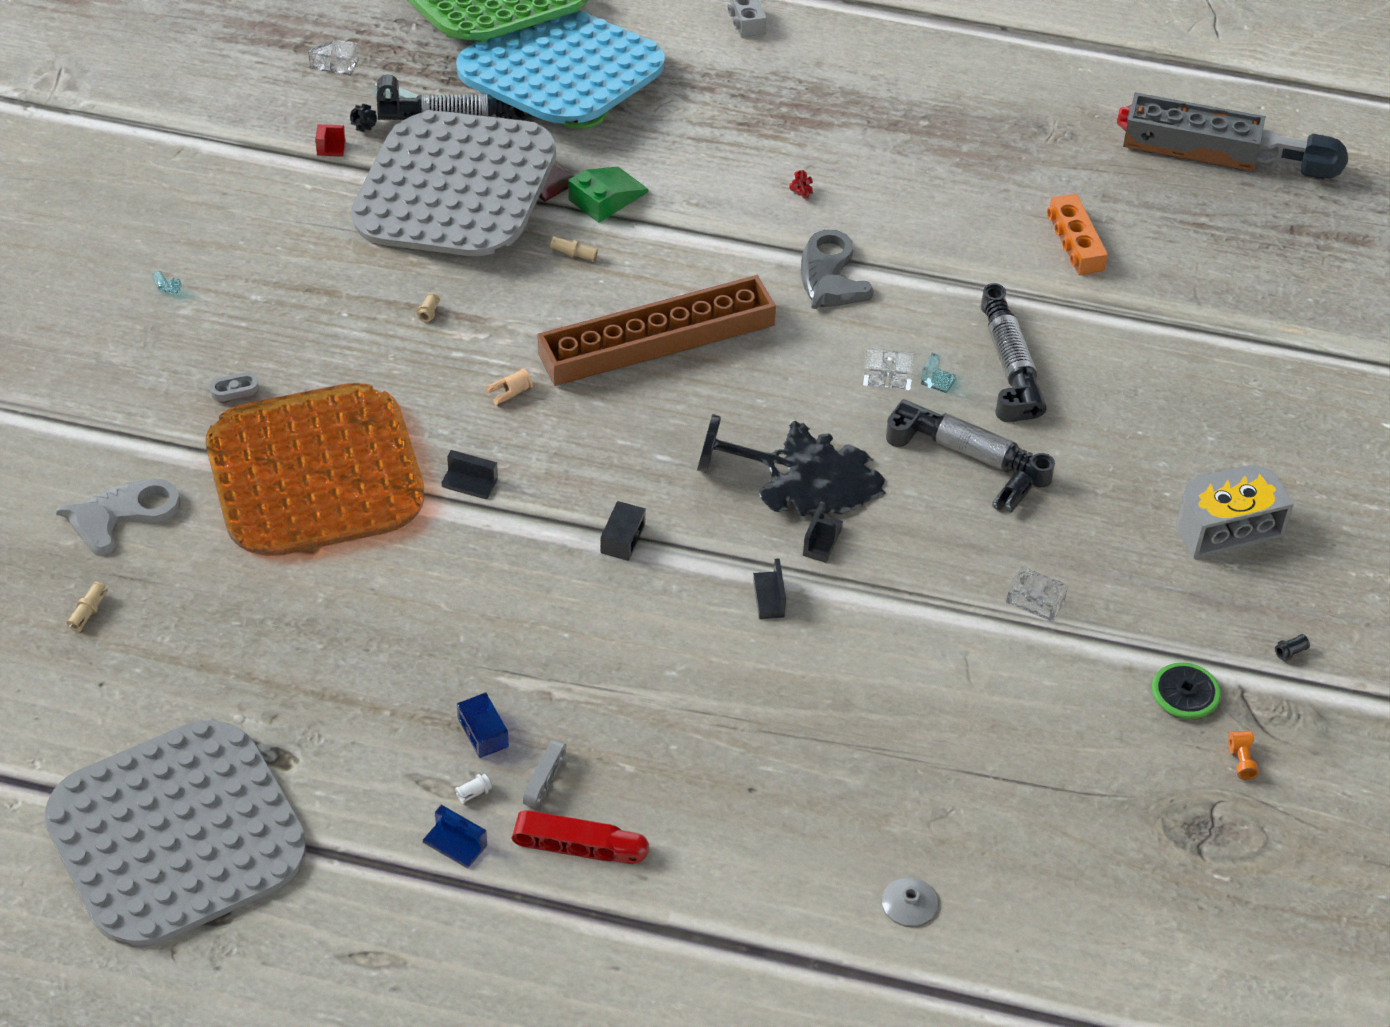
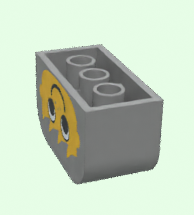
M1257 465L1229 468L1225 471L1196 477L1188 482L1182 498L1176 528L1194 559L1284 537L1294 503L1277 476L1270 470Z

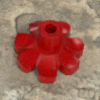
M804 170L796 171L794 173L795 179L789 184V188L792 192L796 191L799 196L802 195L803 199L808 198L809 194L813 193V187L809 185L813 183V179L811 176L807 177V172Z

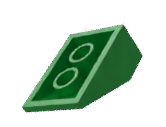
M618 166L587 169L568 180V200L598 223L648 193L647 187Z

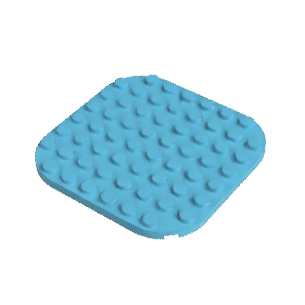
M579 10L576 13L563 15L560 18L535 24L523 30H516L504 36L490 38L485 42L476 41L466 49H463L458 55L456 68L459 79L467 86L484 94H490L493 98L542 120L565 124V121L572 122L578 120V123L593 120L649 84L663 72L665 56L663 50L655 41L646 39L637 33H632L620 26L606 22L604 19H599Z

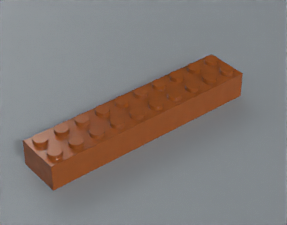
M754 275L538 333V355L554 386L775 326L776 305L759 276Z

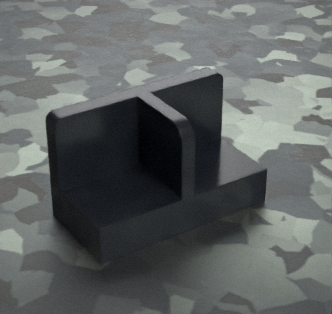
M820 502L804 537L803 556L827 563L842 530L843 521L825 516V503Z

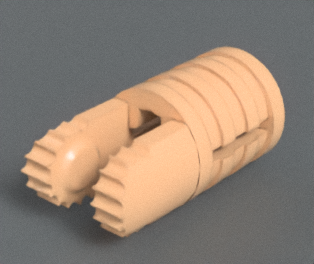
M522 368L514 374L486 386L485 389L488 393H492L503 387L505 393L498 395L493 400L495 405H499L515 397V395L533 388V382L529 373Z

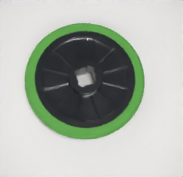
M1179 662L1169 664L1156 673L1152 682V693L1156 702L1166 712L1176 717L1197 719L1207 716L1216 709L1220 702L1221 690L1215 677L1206 669L1192 663Z

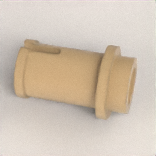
M428 293L423 304L418 307L417 316L421 321L429 322L434 319L436 307L440 302L438 295Z

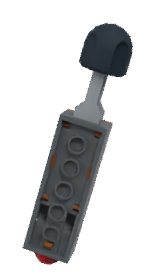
M1137 92L1134 93L1132 104L1121 107L1118 113L1117 124L1126 132L1123 147L1250 171H1254L1256 162L1267 163L1277 161L1301 166V173L1305 176L1326 179L1340 175L1348 163L1346 146L1340 140L1319 134L1309 135L1307 141L1281 137L1273 131L1263 129L1266 116Z

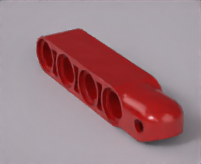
M523 810L518 813L511 837L515 844L522 847L609 862L637 864L643 861L649 853V842L642 834L624 831L611 824L530 810Z

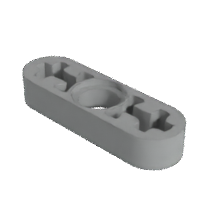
M554 739L550 742L526 787L523 796L524 805L536 809L539 807L563 762L567 744Z

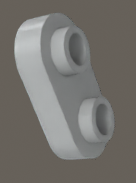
M249 372L217 378L210 384L211 397L219 402L252 396L259 390L257 376Z

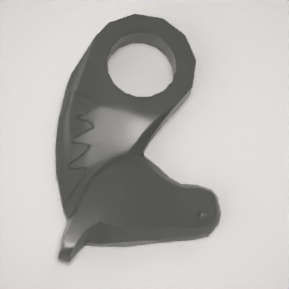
M824 229L814 233L802 253L801 279L809 298L812 300V309H817L819 306L832 307L863 302L873 297L874 290L870 282L863 280L854 281L840 275L842 269L852 259L853 241L847 234L838 230ZM832 243L840 246L843 251L838 254L829 255L821 252L818 247L822 244Z

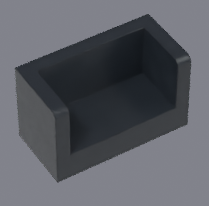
M617 501L600 537V552L629 561L645 527L646 508Z

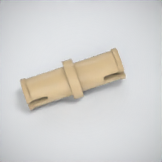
M553 236L550 244V250L568 254L570 258L578 257L591 262H595L597 258L598 248L579 244L577 240L572 242Z
M94 582L86 596L80 598L77 603V609L66 622L67 625H70L69 628L80 632L89 617L95 615L98 610V604L108 592V588H105L104 584Z

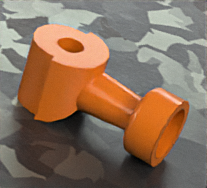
M1230 731L1228 734L1230 754H1237L1240 761L1236 766L1238 777L1243 780L1257 777L1259 775L1258 764L1251 760L1250 753L1254 741L1253 732Z

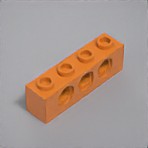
M1077 193L1051 197L1050 207L1047 208V216L1054 224L1055 233L1062 241L1063 250L1067 251L1070 257L1071 266L1075 267L1078 275L1105 271L1108 254Z

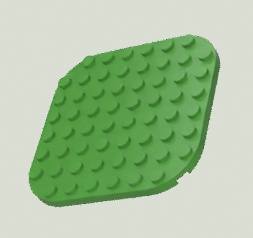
M588 0L407 1L437 29L445 33L447 37L485 42L490 38L504 36L516 30H523L526 27L560 18L563 15L576 13Z

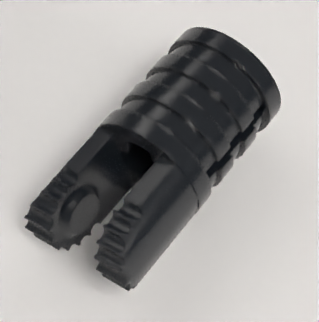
M1022 471L1015 472L994 499L992 507L996 510H1001L1005 506L1008 512H1013L1033 486L1031 477Z

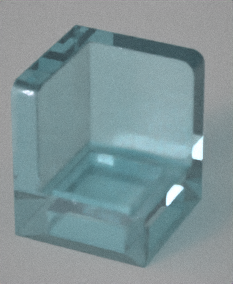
M931 353L922 370L921 385L947 394L955 381L956 375L939 369L941 356Z

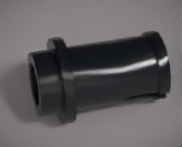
M1300 634L1290 640L1279 641L1278 645L1275 646V652L1278 658L1289 660L1294 654L1309 649L1310 642L1307 636Z

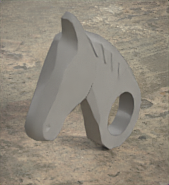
M140 480L104 491L82 504L57 507L56 515L69 518L75 532L96 556H106L116 549L112 532L118 521L159 524L169 521L178 513L180 498L176 486L167 480ZM151 494H163L169 498L168 502L158 509H146L140 505V502Z

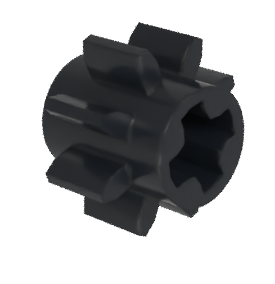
M356 105L350 113L351 125L356 126L357 131H371L377 122L376 111L371 110V105Z

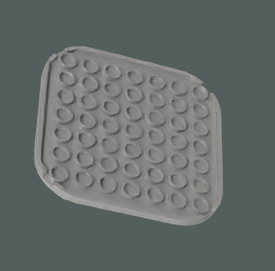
M426 110L423 113L413 115L396 124L388 134L352 205L351 215L354 226L364 239L380 245L463 256L495 253L494 249L500 248L503 245L508 247L522 234L555 163L556 146L554 139L547 129L535 122Z
M199 720L183 725L79 769L68 775L56 786L47 801L45 809V821L50 838L95 927L114 942L119 940L131 943V946L136 947L151 946L168 941L276 892L296 876L306 853L303 828L255 743L240 728L221 721Z

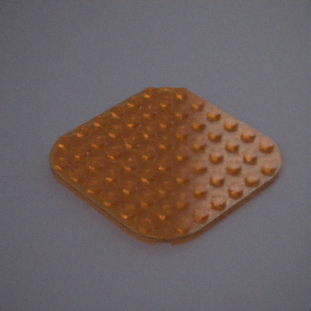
M347 383L241 404L219 415V420L213 426L210 425L206 434L207 455L227 533L238 546L251 553L273 557L399 530L410 523L418 515L424 503L425 492L422 475L399 404L385 390L382 393L373 389V385Z

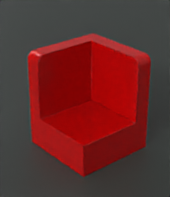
M317 125L315 136L317 156H344L346 144L344 125Z

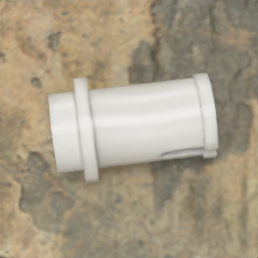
M477 774L476 779L455 788V791L458 792L456 795L460 802L464 804L482 793L488 794V790L492 789V785L486 774Z

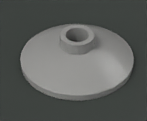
M905 877L891 882L885 888L882 896V907L885 914L893 922L905 927H918L928 923L935 916L938 908V898L933 888L926 882L917 878Z

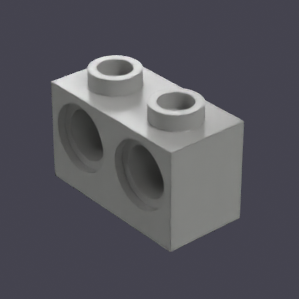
M731 0V4H728V14L730 17H733L734 29L738 30L740 37L764 35L766 33V15L760 1Z

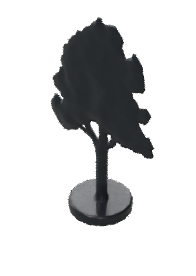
M715 414L711 416L697 471L707 472L713 450L756 460L767 465L771 473V482L766 483L763 488L759 489V496L772 511H788L787 503L791 502L800 516H806L816 512L820 502L825 503L826 514H843L844 512L855 510L857 507H862L863 503L869 502L873 498L885 493L882 490L885 478L877 470H871L864 465L868 461H873L869 454L849 444L844 445L840 452L836 451L834 446L830 444L833 440L830 433L820 434L816 440L808 432L810 428L804 423L800 424L797 421H792L789 425L790 430L786 441L784 442V449L767 453L717 439L721 416ZM779 454H784L786 457H780ZM774 464L787 466L789 468L788 473H780Z

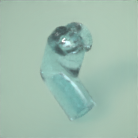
M160 270L152 274L159 291L173 295L180 292L182 283L179 279L175 281L174 278H171L170 281H167L164 273Z

